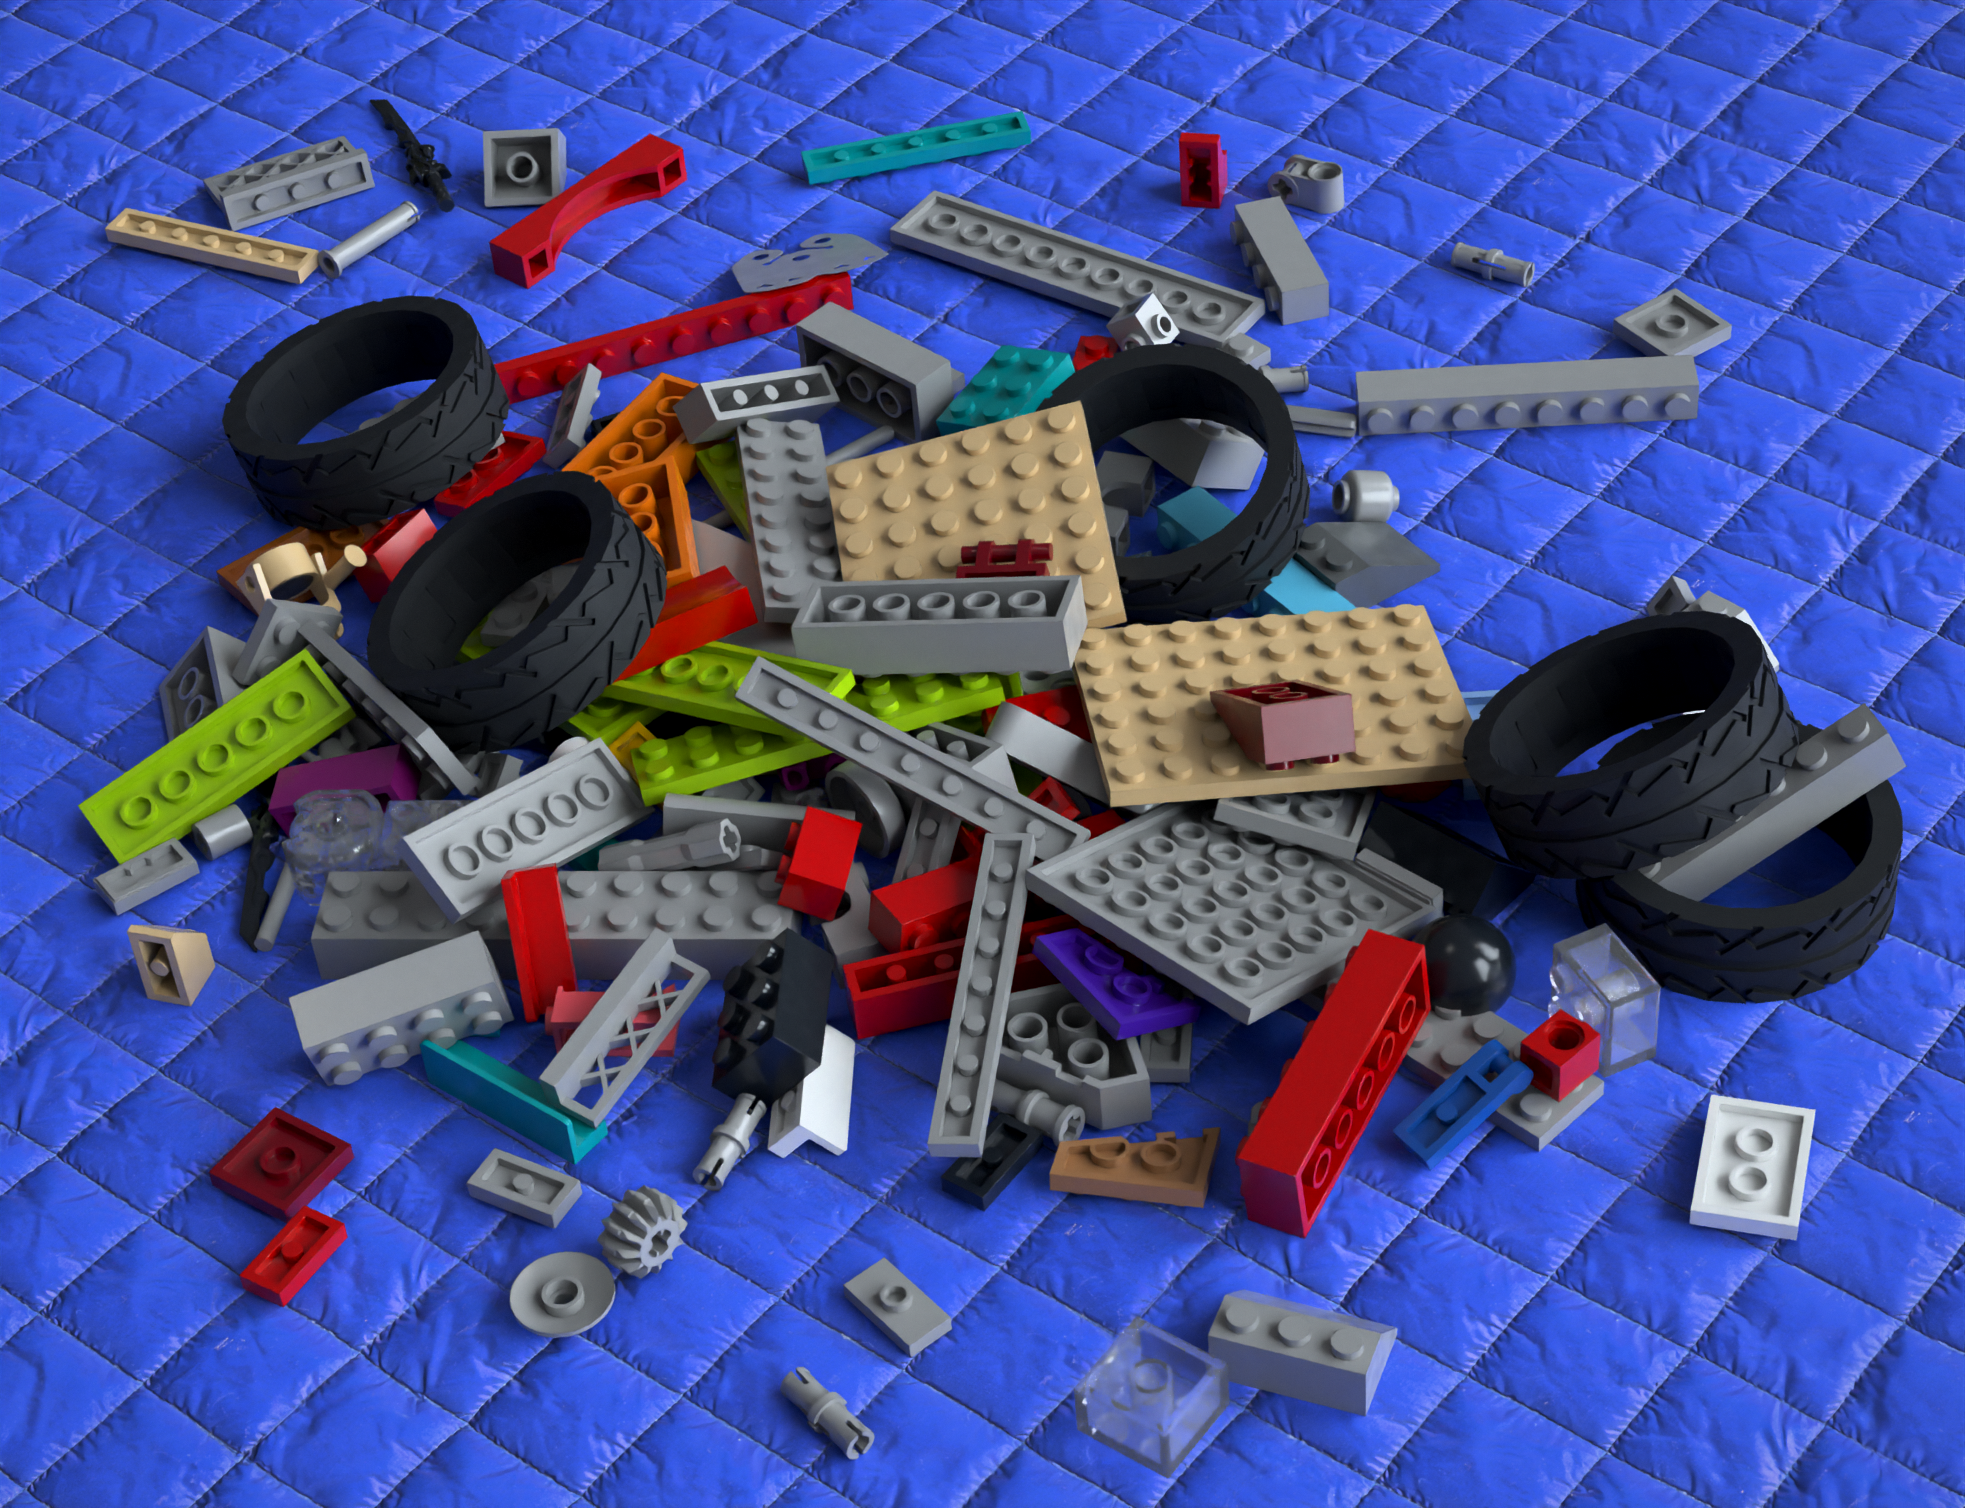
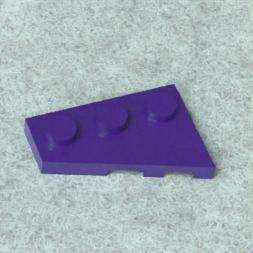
M1073 928L1036 936L1032 953L1116 1041L1197 1022L1202 1005L1189 997L1182 999L1181 1002L1163 991L1165 982L1152 974L1141 977L1123 966V956L1080 929Z

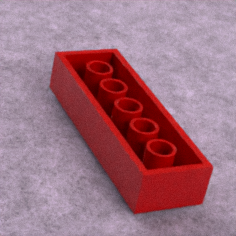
M1368 928L1359 946L1354 945L1349 950L1342 976L1338 983L1333 982L1329 985L1324 997L1322 1011L1316 1021L1310 1020L1302 1036V1046L1294 1059L1289 1058L1285 1062L1281 1071L1278 1088L1272 1097L1267 1096L1264 1099L1258 1113V1123L1250 1136L1245 1135L1238 1145L1235 1163L1240 1169L1242 1181L1240 1193L1245 1199L1248 1220L1303 1239L1306 1238L1431 1010L1424 945Z

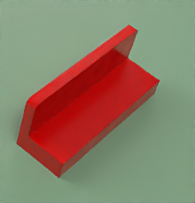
M556 863L508 870L501 879L526 1023L537 1022L540 1015L546 1013L548 1006H554L558 986H563L564 992H579Z

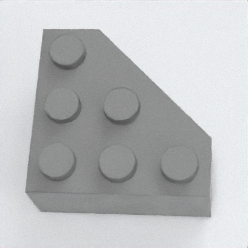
M1062 983L1010 993L996 1079L1026 1092L1039 1089L1048 1093L1050 1100L1066 1107L1071 1104L1079 1106L1085 1112V1123L1101 1130L1152 1120L1150 1078L1135 1036L1116 1041Z

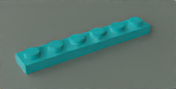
M1018 111L801 151V158L809 185L816 183L828 184L834 180L848 177H865L875 172L892 169L903 170L913 165L940 163L946 159L962 156H978L983 152L999 149H1015L1021 145L1032 144L1031 130L1023 112Z

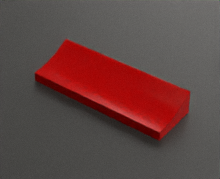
M726 565L667 589L665 603L655 627L650 629L649 638L635 659L614 682L629 678L676 656L683 655L707 643L758 623L747 586L739 583Z

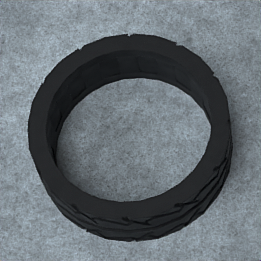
M409 295L386 298L380 302L372 301L344 309L320 319L318 323L310 324L284 339L263 355L264 358L260 362L256 361L239 379L229 396V399H231L230 403L225 405L222 422L225 435L229 438L228 442L234 450L241 467L245 470L247 479L266 512L274 520L291 527L301 526L310 530L324 531L350 528L351 525L360 526L389 518L415 507L416 503L427 501L452 486L474 468L472 466L476 462H480L496 444L506 425L503 421L508 419L509 399L472 316L457 303L441 298L435 299L430 296ZM436 380L413 402L373 426L336 439L298 445L299 441L318 423L338 409L363 396L407 382Z
M1177 343L1153 344L1114 353L1112 358L1103 357L1073 373L1051 392L1053 395L1050 398H1045L1035 410L1037 412L1080 400L1085 414L1092 453L1128 430L1156 421L1187 418L1210 420L1233 427L1252 438L1268 454L1266 469L1256 493L1243 511L1221 531L1194 546L1166 555L1142 558L1114 556L1127 622L1112 625V627L1121 628L1132 624H1143L1146 626L1172 624L1176 621H1210L1211 617L1220 618L1249 603L1272 583L1270 580L1272 577L1280 575L1293 557L1307 525L1303 521L1309 516L1310 487L1290 414L1284 400L1272 382L1250 364L1247 365L1242 359L1216 348L1185 343L1183 347Z
M555 471L553 475H547V472L514 482L495 491L488 498L485 496L457 514L434 533L433 538L430 541H426L403 565L387 588V594L381 598L371 619L367 638L368 647L366 649L369 667L379 681L422 719L446 747L455 754L478 755L479 751H485V754L511 749L539 737L540 733L546 730L548 732L572 718L601 695L607 685H611L631 664L649 638L650 629L656 625L665 603L667 572L663 557L600 480L595 483V477L579 471ZM577 558H583L568 585L553 603L529 626L490 652L471 661L451 667L468 636L484 617L508 595L529 580L555 566Z
M1708 611L1673 612L1671 615L1659 614L1631 620L1601 630L1599 634L1588 635L1553 652L1529 667L1530 670L1524 674H1519L1497 692L1480 711L1479 714L1481 716L1479 719L1473 721L1464 739L1462 757L1467 760L1463 763L1508 858L1524 870L1527 869L1530 873L1554 879H1584L1586 876L1597 878L1627 873L1662 862L1663 858L1677 856L1707 842L1737 823L1735 820L1741 816L1748 815L1770 796L1787 774L1784 772L1786 767H1791L1799 748L1798 727L1795 725L1797 724L1795 717L1790 710L1783 689L1778 684L1777 675L1767 657L1766 649L1752 626L1733 616L1730 618L1727 614ZM1706 710L1700 717L1677 734L1647 751L1619 763L1589 772L1554 777L1585 751L1613 735L1668 715Z
M1704 712L1683 714L1651 724L1653 728L1648 730L1642 728L1616 743L1597 762L1600 765L1598 769L1619 763L1651 749L1677 734ZM1796 720L1797 724L1795 725L1798 727L1799 745L1822 731V729L1811 724L1805 726L1799 720ZM1885 780L1815 826L1841 846L1856 866L1845 880L1817 896L1794 904L1768 908H1729L1698 902L1668 891L1636 869L1627 873L1597 878L1586 876L1584 879H1576V898L1583 922L1599 945L1603 946L1611 957L1631 973L1662 988L1666 985L1672 992L1706 1001L1746 1004V1000H1752L1755 1003L1790 1000L1825 989V984L1829 982L1836 984L1861 968L1880 947L1876 944L1879 938L1884 939L1894 915L1897 876L1899 874L1902 852L1903 816L1901 807L1891 783Z

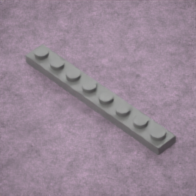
M760 656L755 660L734 696L741 704L985 833H1033L1036 843L1034 859L1041 863L1088 841L1091 837L1090 830Z
M985 833L927 1142L931 1157H982L1028 896L1025 872L1033 867L1036 850L1033 833Z

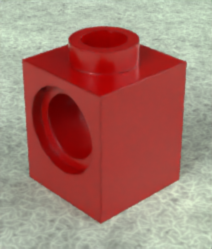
M1562 1009L1558 1010L1520 1042V1061L1534 1072L1530 1084L1552 1099L1560 1102L1599 1069L1600 1033L1595 1031L1588 1023L1579 1021Z

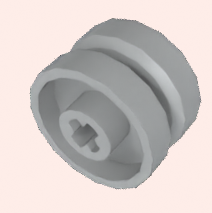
M849 760L826 774L825 785L833 809L856 811V821L863 823L857 842L862 849L871 856L882 859L903 845L916 799L915 795Z

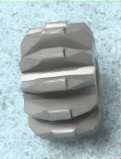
M645 1185L636 1192L627 1189L620 1203L612 1202L613 1211L610 1216L601 1220L606 1229L599 1235L597 1241L603 1246L602 1255L608 1259L611 1265L620 1271L623 1270L629 1275H635L642 1279L649 1272L658 1274L665 1260L673 1261L672 1253L675 1247L684 1243L679 1235L685 1230L688 1223L682 1218L683 1208L677 1205L676 1200L665 1193Z

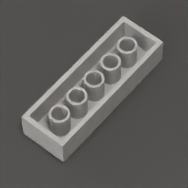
M1081 575L813 582L791 626L797 658L851 669L853 675H861L866 678L879 677L883 674H906L910 677H919L928 673H951L952 675L960 676L970 672H996L1000 675H1010L1018 671H1041L1045 674H1056L1063 670H1071L1088 622Z

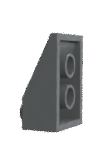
M1315 522L1305 527L1298 549L1292 557L1357 608H1370L1440 572L1439 563L1386 522Z

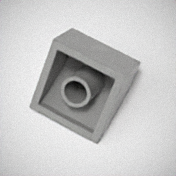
M558 128L483 131L484 197L486 208L543 206L564 192L567 177L566 137Z

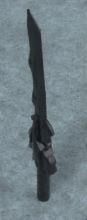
M388 99L369 100L381 114L384 127L387 130H394L397 134L398 147L406 149L404 155L407 159L406 169L409 172L411 184L415 185L420 182L423 187L430 188L440 209L443 212L452 211L455 204L443 182V179H449L452 175L443 163L433 160L435 147L419 143Z
M279 771L253 788L256 801L260 803V806L251 811V818H246L254 838L247 872L239 935L256 953L257 948L254 945V941L259 931V921L269 901V894L263 888L265 873L270 869L276 858L273 852L269 850L270 844L278 841V831L281 829V826L268 811Z

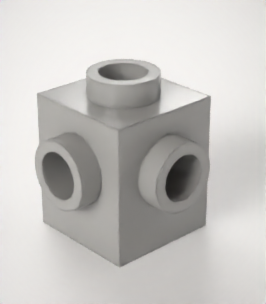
M1154 293L1124 304L1106 325L1122 351L1142 345L1168 344L1179 334V330L1173 323V320Z

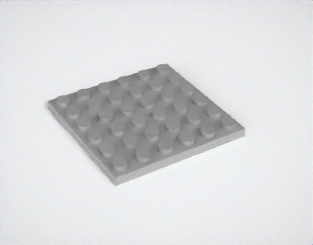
M1220 798L1167 803L1037 864L1025 872L1026 888L1040 896L1046 903L1056 906L1077 919L1083 926L1098 932L1114 942L1119 948L1151 965L1156 971L1169 976L1190 989L1196 996L1206 999L1227 1012L1233 1019L1241 1021L1246 1025L1261 1019L1342 975L1349 950L1354 945L1359 946L1368 928L1407 940L1416 935L1425 925L1435 920L1437 911L1435 907L1418 900L1356 866L1355 861L1345 858L1338 860L1322 856L1317 850L1298 844L1294 846L1282 845L1268 835L1254 831L1239 832L1229 828L1224 822L1214 820Z

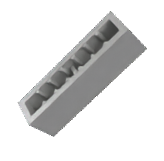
M667 793L663 806V836L687 831L698 824L728 818L731 824L737 826L741 838L740 845L759 846L761 849L791 854L792 851L784 849L785 841L792 821L799 824L802 823L807 806ZM813 807L856 821V811Z

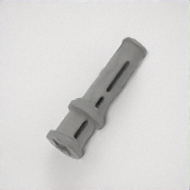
M995 1078L990 1110L996 1113L1002 1112L1041 1131L1044 1136L1053 1139L1057 1147L1062 1141L1079 1139L1085 1123L1083 1108L1074 1104L1066 1107L1050 1100L1048 1093L1036 1089L1026 1092Z

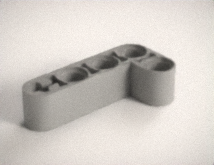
M1001 701L984 738L1004 744L1008 760L1046 779L1051 776L1060 784L1078 791L1084 798L1108 810L1113 809L1118 815L1129 820L1136 819L1165 805V803L1110 807L1092 743L1023 708Z

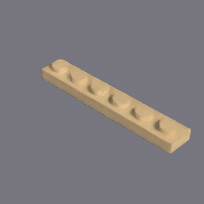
M125 208L105 228L107 239L110 242L186 258L192 261L204 262L223 268L244 271L258 276L284 280L289 283L302 284L319 266L317 258L319 251L315 249Z

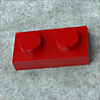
M304 1205L239 1275L243 1289L284 1308L347 1239L348 1235L345 1224Z

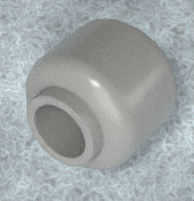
M1349 470L1333 486L1332 507L1334 512L1340 515L1343 522H1387L1391 513L1395 512L1399 505L1398 488L1392 485L1390 477L1383 471Z

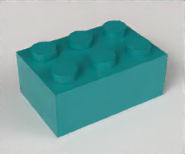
M1002 345L936 420L941 436L1035 412L1045 398H1050L1053 395L1051 392L1076 372L1069 353Z

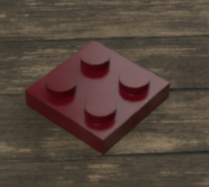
M274 1107L208 1173L212 1186L288 1223L304 1205L307 1206L354 1159L351 1144Z

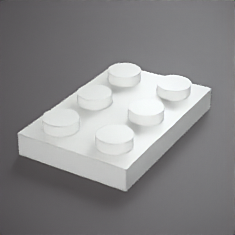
M1711 1095L1689 1224L1797 1241L1815 1110Z

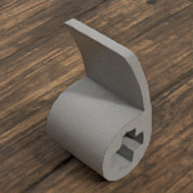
M232 804L192 824V831L187 834L210 861L253 840L251 827L245 815L236 804Z

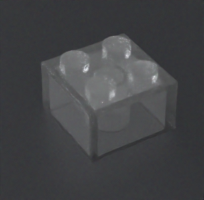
M1604 923L1553 944V963L1549 970L1552 983L1551 1002L1548 1003L1549 1016L1551 1017L1558 1010L1562 1009L1579 1021L1588 1023L1595 1031L1600 1033L1599 1069L1597 1071L1601 1076L1606 1078L1656 1057L1661 986L1608 925Z
M1136 1316L1074 1388L1077 1430L1168 1479L1229 1406L1228 1363Z

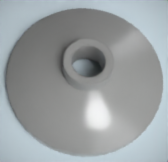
M580 1252L549 1254L529 1264L516 1277L510 1291L511 1310L517 1322L523 1328L536 1335L552 1338L573 1336L592 1328L609 1312L615 1298L614 1279L608 1267L591 1255Z

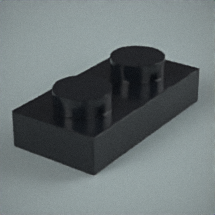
M1000 1112L987 1126L982 1157H959L941 1176L942 1191L985 1211L1044 1146L1042 1132Z

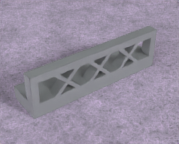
M655 927L540 1075L539 1081L547 1102L596 1129L710 980L709 971L676 954L671 935ZM672 969L691 978L683 990L663 994L661 984ZM660 1008L661 1019L655 1027L634 1031L633 1020L639 1012ZM631 1045L632 1057L626 1065L609 1069L605 1068L604 1058L611 1049ZM602 1083L603 1095L592 1109L573 1100L582 1087Z

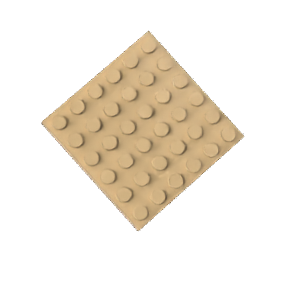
M1080 400L826 466L843 582L956 578L957 566H975V564L962 563V546H978L979 541H995L996 545L1018 544L1019 539H1034L1035 543H1052L1053 545L1052 561H1036V563L1047 564L1050 576L1081 575L1088 622L1086 628H1104L1127 622L1085 414ZM1015 562L996 563V565L1015 564Z

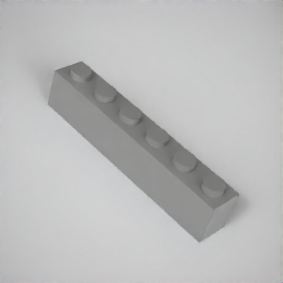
M1863 703L1799 745L1791 767H1786L1784 771L1787 773L1771 795L1748 815L1741 816L1735 820L1737 823L1707 842L1677 856L1663 858L1662 862L1639 868L1638 870L1668 891L1699 902L1907 766L1887 730L1867 705Z

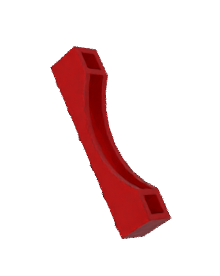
M648 134L489 241L495 274L526 289L538 283L555 271L557 258L563 246L587 223L619 207L643 200L663 197L687 180L683 147L653 134Z

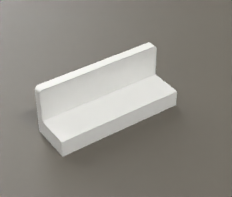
M827 1023L821 1065L772 1104L768 1150L782 1158H785L808 1139L837 1156H840L847 1150L855 1042Z

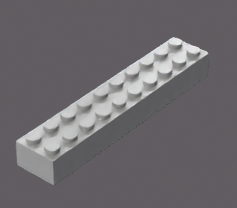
M413 871L329 872L311 936V943L321 979H342L478 930L499 969L502 980H518L504 898L452 925ZM557 871L577 980H615L655 927L671 935L676 954L707 969L711 977L710 980H725L733 967L737 965L742 966L755 955L757 949L764 941H772L787 927L799 935L802 932L804 912L777 904L782 888L781 884L774 882L777 871ZM672 969L665 978V980L691 979L675 969Z

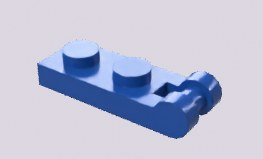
M1493 1039L1483 1045L1392 1130V1133L1403 1147L1431 1171L1510 1096L1524 1091L1531 1083L1534 1072L1522 1061L1514 1062L1509 1058V1050L1498 1040ZM1496 1072L1499 1076L1491 1083L1484 1078L1488 1073Z

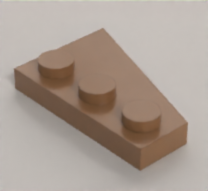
M1221 1127L1202 1129V1137L1176 1139L1175 1131L1156 1133V1141L1129 1143L1122 1136L1062 1141L1059 1143L1049 1174L1050 1190L1071 1192L1078 1195L1088 1194L1122 1198L1130 1201L1140 1200L1173 1204L1175 1206L1203 1208L1221 1143Z

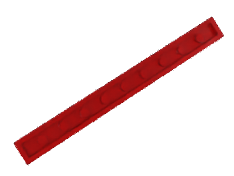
M847 271L822 274L796 285L752 293L497 363L494 366L505 388L509 404L564 390L565 385L588 363L602 372L600 379L794 326L829 301L847 310H852L854 306L851 279Z

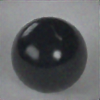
M1470 914L1445 915L1425 925L1413 938L1412 942L1425 946L1432 1011H1435V1007L1438 1006L1450 1010H1461V1016H1473L1488 1011L1495 1014L1510 997L1516 980V959L1508 939L1489 921Z

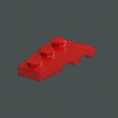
M503 430L501 432L505 439L503 444L489 451L480 462H476L472 466L474 467L452 486L436 495L433 501L438 514L455 517L485 496L488 498L495 491L512 484L546 454L547 450L543 438Z

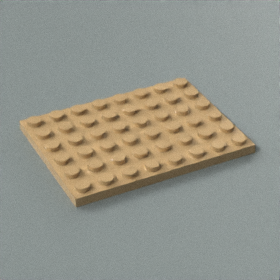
M1401 604L1396 607L1378 609L1358 607L1351 611H1310L1306 614L1283 616L1267 614L1262 617L1242 619L1224 617L1215 621H1176L1172 624L1148 626L1132 624L1127 627L1107 629L1088 627L1084 632L1072 665L1074 679L1110 807L1471 778L1463 763L1467 760L1462 756L1464 739L1473 721L1424 605ZM1296 679L1352 695L1356 752L1339 754L1340 761L1328 764H1312L1310 758L1294 760V768L1276 771L1266 770L1265 764L1247 758L1210 701V691Z

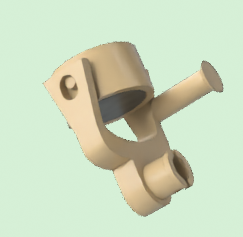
M289 543L278 546L257 557L248 565L245 573L236 583L258 615H260L267 598L290 601L309 589L321 606L334 607L340 612L341 604L334 590L356 567L364 566L367 557L360 547L348 545L344 549V555L327 572L321 552L314 553L310 557L303 544ZM340 623L333 638L335 641L344 633L342 623Z

